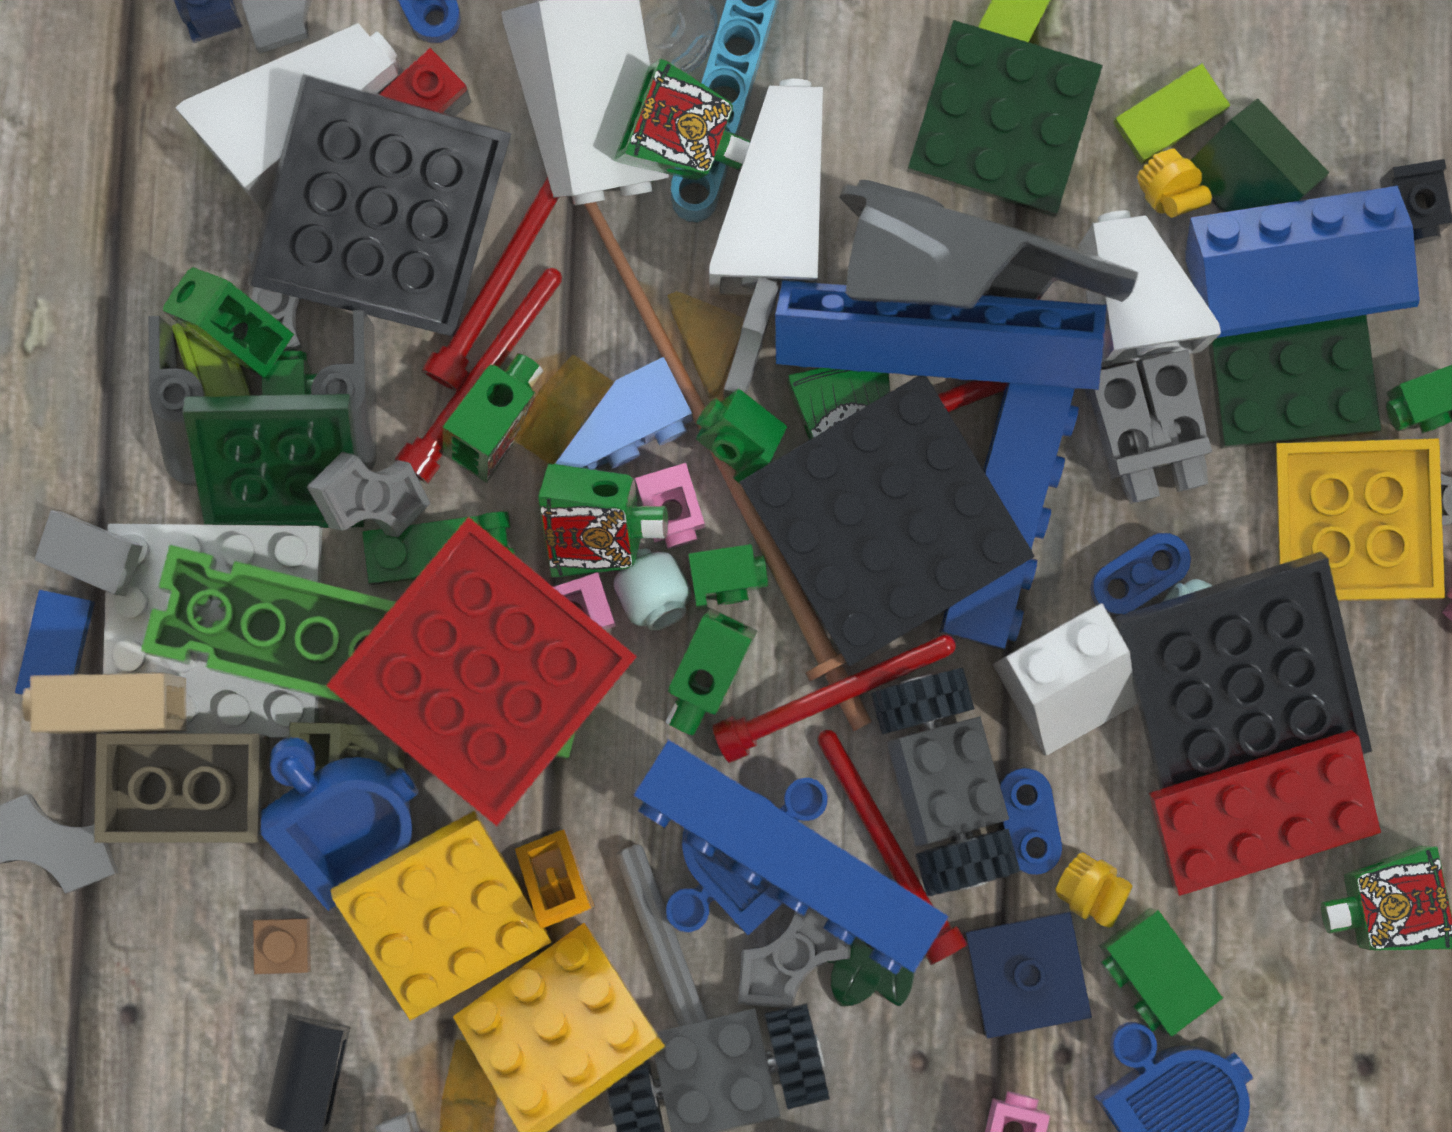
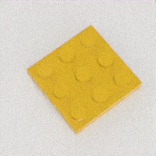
M1439 438L1276 444L1279 565L1322 552L1329 560L1338 601L1445 598Z
M475 810L330 889L333 901L410 1021L552 943L545 928L540 929L531 903Z
M585 923L579 925L453 1016L519 1132L549 1131L665 1047L600 943Z

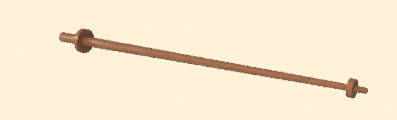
M597 203L584 204L660 355L665 358L700 431L701 426L697 424V419L705 406ZM710 451L819 664L805 673L809 682L825 676L830 685L848 677L844 665L847 664L842 654L837 655L798 580L742 486L733 479L736 470L719 460ZM859 695L839 704L853 732L872 722Z

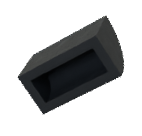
M292 1014L287 1015L264 1120L266 1124L286 1132H328L350 1026Z

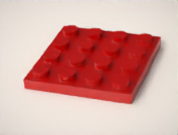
M468 517L333 676L326 687L497 827L637 656Z

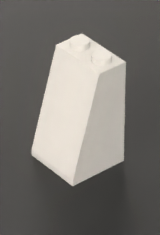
M544 0L501 12L553 197L572 196L573 204L580 205L605 200L603 192L605 189L620 187L621 196L651 192V181L669 178V174L614 161L647 69L650 66L639 0Z
M357 23L183 100L176 106V109L206 147L258 207L264 211L269 202L302 74H308L379 95L403 72V69L395 59L397 54L384 37L377 31L369 36Z
M785 79L780 81V86L769 85L710 262V295L753 296L759 277L777 283V297L780 294L782 280L817 283L823 87H811V82L804 79Z

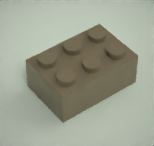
M96 734L94 843L267 842L261 835V810L269 805V735Z

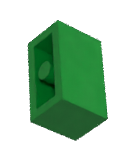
M1147 909L1099 945L1107 956L1100 962L1102 967L1119 988L1125 984L1129 986L1139 1000L1132 1007L1145 1026L1152 1032L1159 1028L1162 1033L1172 1037L1223 999L1222 995L1157 909Z

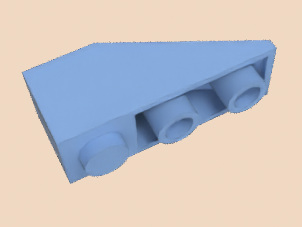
M662 357L617 379L555 464L594 470L609 462L611 468L614 469L639 457L640 453L637 448L655 439L659 445H664L684 435L687 432L685 424L692 421V412L665 358Z

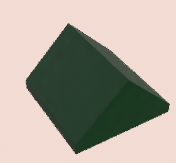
M1259 98L1230 119L1191 159L1202 173L1199 185H1204L1210 190L1212 202L1222 212L1300 201L1330 173Z

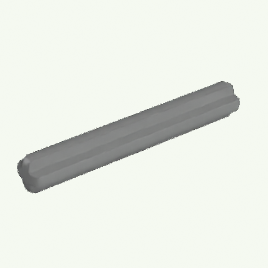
M633 845L616 853V860L679 1027L708 1020L673 926L668 921L666 907L643 847L641 845Z

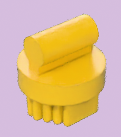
M1174 148L1154 154L1153 159H1150L1148 164L1144 165L1143 169L1138 172L1137 179L1140 189L1145 193V200L1157 213H1166L1169 217L1174 218L1208 206L1212 201L1210 190L1204 185H1199L1202 179L1201 171L1190 159L1183 158Z
M1081 852L1064 869L1055 891L1060 899L1069 904V909L1081 918L1088 919L1092 916L1100 925L1112 928L1133 886L1129 881L1117 877V869L1102 859L1096 861L1086 853Z

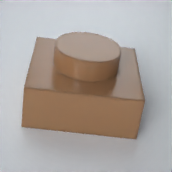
M310 918L253 920L254 974L311 972Z

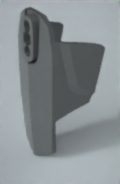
M859 180L857 186L844 185L839 196L855 215L859 217L846 283V294L853 300L936 304L969 309L977 303L982 295L1040 300L1051 284L1058 280L1123 302L1133 292L1138 279V271L1026 231L947 209L938 201L915 192L870 180Z

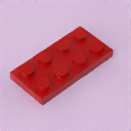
M1352 730L1149 793L1172 886L1178 896L1381 833L1360 739Z

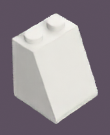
M1127 210L1109 212L1098 216V222L1091 225L1078 245L1079 250L1138 271V279L1133 292L1123 302L1086 290L1088 304L1107 305L1101 367L1139 362L1186 349L1189 350V354L1202 352L1221 334L1219 322L1146 215L1130 217V211Z
M1102 603L993 664L1044 756L1049 755L1138 704L1133 688L1130 651Z

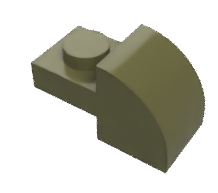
M289 723V738L302 739L312 747L315 757L314 773L334 761L351 757L373 759L385 764L393 771H396L398 768L404 770L405 751L374 725Z

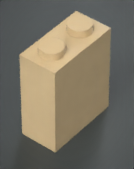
M166 673L31 676V688L25 689L23 693V716L25 721H31V732L83 734L187 731L186 678Z

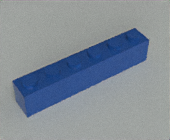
M782 280L775 314L776 364L843 369L856 372L868 371L904 374L907 376L918 375L956 378L960 380H981L1099 390L1107 305L983 295L969 309L936 304L858 301L847 296L846 285Z
M1007 383L983 471L1030 549H1032L1034 538L1043 539L1049 524L1051 509L1043 507L1048 486L1058 487L1065 463L1064 457L1057 456L1062 435L1071 437L1079 407L1071 405L1075 389ZM1030 559L946 609L939 633L996 649H1005L1007 640L1016 641L1024 611L1016 609L1021 588L1030 590L1038 560Z
M670 740L667 741L634 794L635 797L643 801L638 809L640 813L666 828L670 820L689 830L684 838L686 842L710 857L713 856L716 849L724 852L735 859L730 870L757 887L763 878L782 889L776 899L804 916L809 907L828 918L823 928L845 943L851 945L855 937H858L874 947V950L869 958L896 975L902 966L913 973L916 971L949 917Z

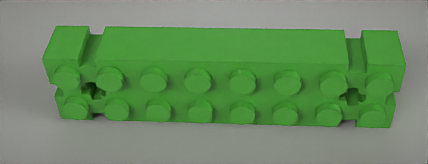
M169 545L158 587L163 592L169 593L170 598L166 612L152 608L141 648L143 653L189 665L192 653L194 652L209 656L206 668L210 671L347 704L327 688L326 685L396 602L234 561L231 574L216 571L217 561L213 555ZM212 600L222 602L218 607L221 611H226L224 620H215L212 628L201 626L205 623V620L201 616L198 617L200 607L209 608ZM575 733L555 757L569 758Z

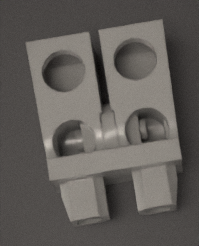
M1188 349L1142 360L1137 365L1134 362L1102 370L1099 390L1084 389L1087 400L1091 401L1103 450L1109 463L1108 468L1111 480L1120 478L1122 489L1130 504L1160 496L1153 469L1170 465L1177 492L1208 484L1207 465L1204 456L1212 453L1209 437L1206 434L1205 421Z

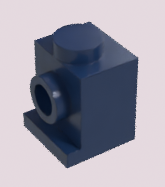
M174 0L182 22L187 25L193 43L243 27L234 0Z

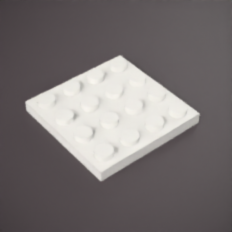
M108 524L109 532L138 543L143 547L127 595H114L107 591L105 594L103 674L166 673L185 677L187 731L101 734L269 735L268 737L289 738L290 722L318 723V697L210 671L206 668L209 657L193 652L190 664L186 665L146 655L141 651L152 608L166 612L170 594L163 592L158 587L169 545L213 555L217 561L216 571L231 574L234 561L321 583L322 528L320 526ZM212 600L209 608L200 607L198 617L201 616L205 620V623L201 626L212 628L215 620H224L226 611L223 612L218 607L222 602Z

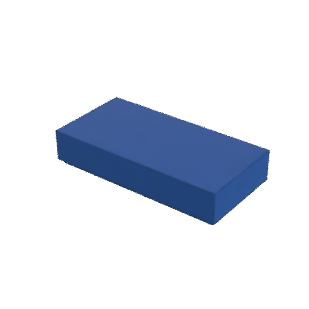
M39 590L15 689L16 694L23 695L25 689L31 688V676L78 675L95 604L94 601Z

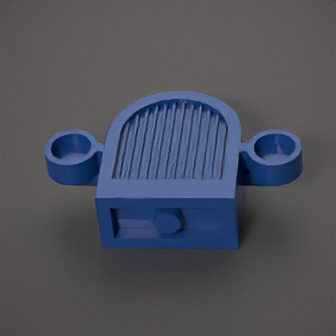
M286 738L274 746L270 756L271 773L279 783L294 788L261 810V835L329 911L336 906L330 889L408 847L412 833L409 801L418 795V790L410 776L402 768L393 771L390 767L373 759L363 757L344 758L334 761L314 773V751L306 741L299 738Z
M797 779L786 789L784 805L780 810L797 821L814 820L821 816L827 807V792L824 786L815 779ZM753 792L754 794L758 795L759 797H761V798L764 799L765 801H767V802H769L770 804H772L773 806H775L770 800H768V799L765 798L764 796H762V795H760V794H758V793H756V792ZM684 828L682 836L683 856L691 874L700 884L694 889H680L669 898L666 906L668 921L679 931H696L706 923L709 916V904L715 899L740 928L749 935L782 904L781 901L776 899L782 889L765 878L761 880L758 887L730 870L735 859L719 849H716L713 856L710 857L686 842L684 838L689 830Z
M1128 1022L1120 1025L1114 1031L1111 1037L1113 1055L1124 1065L1135 1069L1095 1096V1099L1118 1132H1244L1250 1112V1100L1246 1084L1253 1079V1076L1235 1052L1222 1058L1197 1046L1180 1045L1164 1049L1156 1054V1038L1152 1031L1144 1025Z

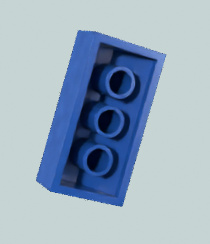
M1398 186L1190 217L1185 261L1194 287L1219 322L1221 334L1217 338L1418 307L1420 297L1413 225Z

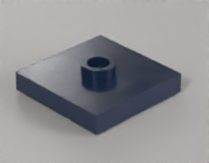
M1066 911L964 931L984 1033L987 1039L1092 1018L1071 912Z

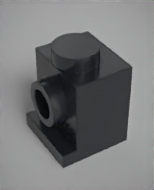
M1445 159L1393 167L1380 179L1381 188L1398 186L1413 225L1414 244H1422L1440 239L1441 232L1452 224V212L1444 171L1446 170ZM1416 194H1424L1427 209H1422L1416 204Z

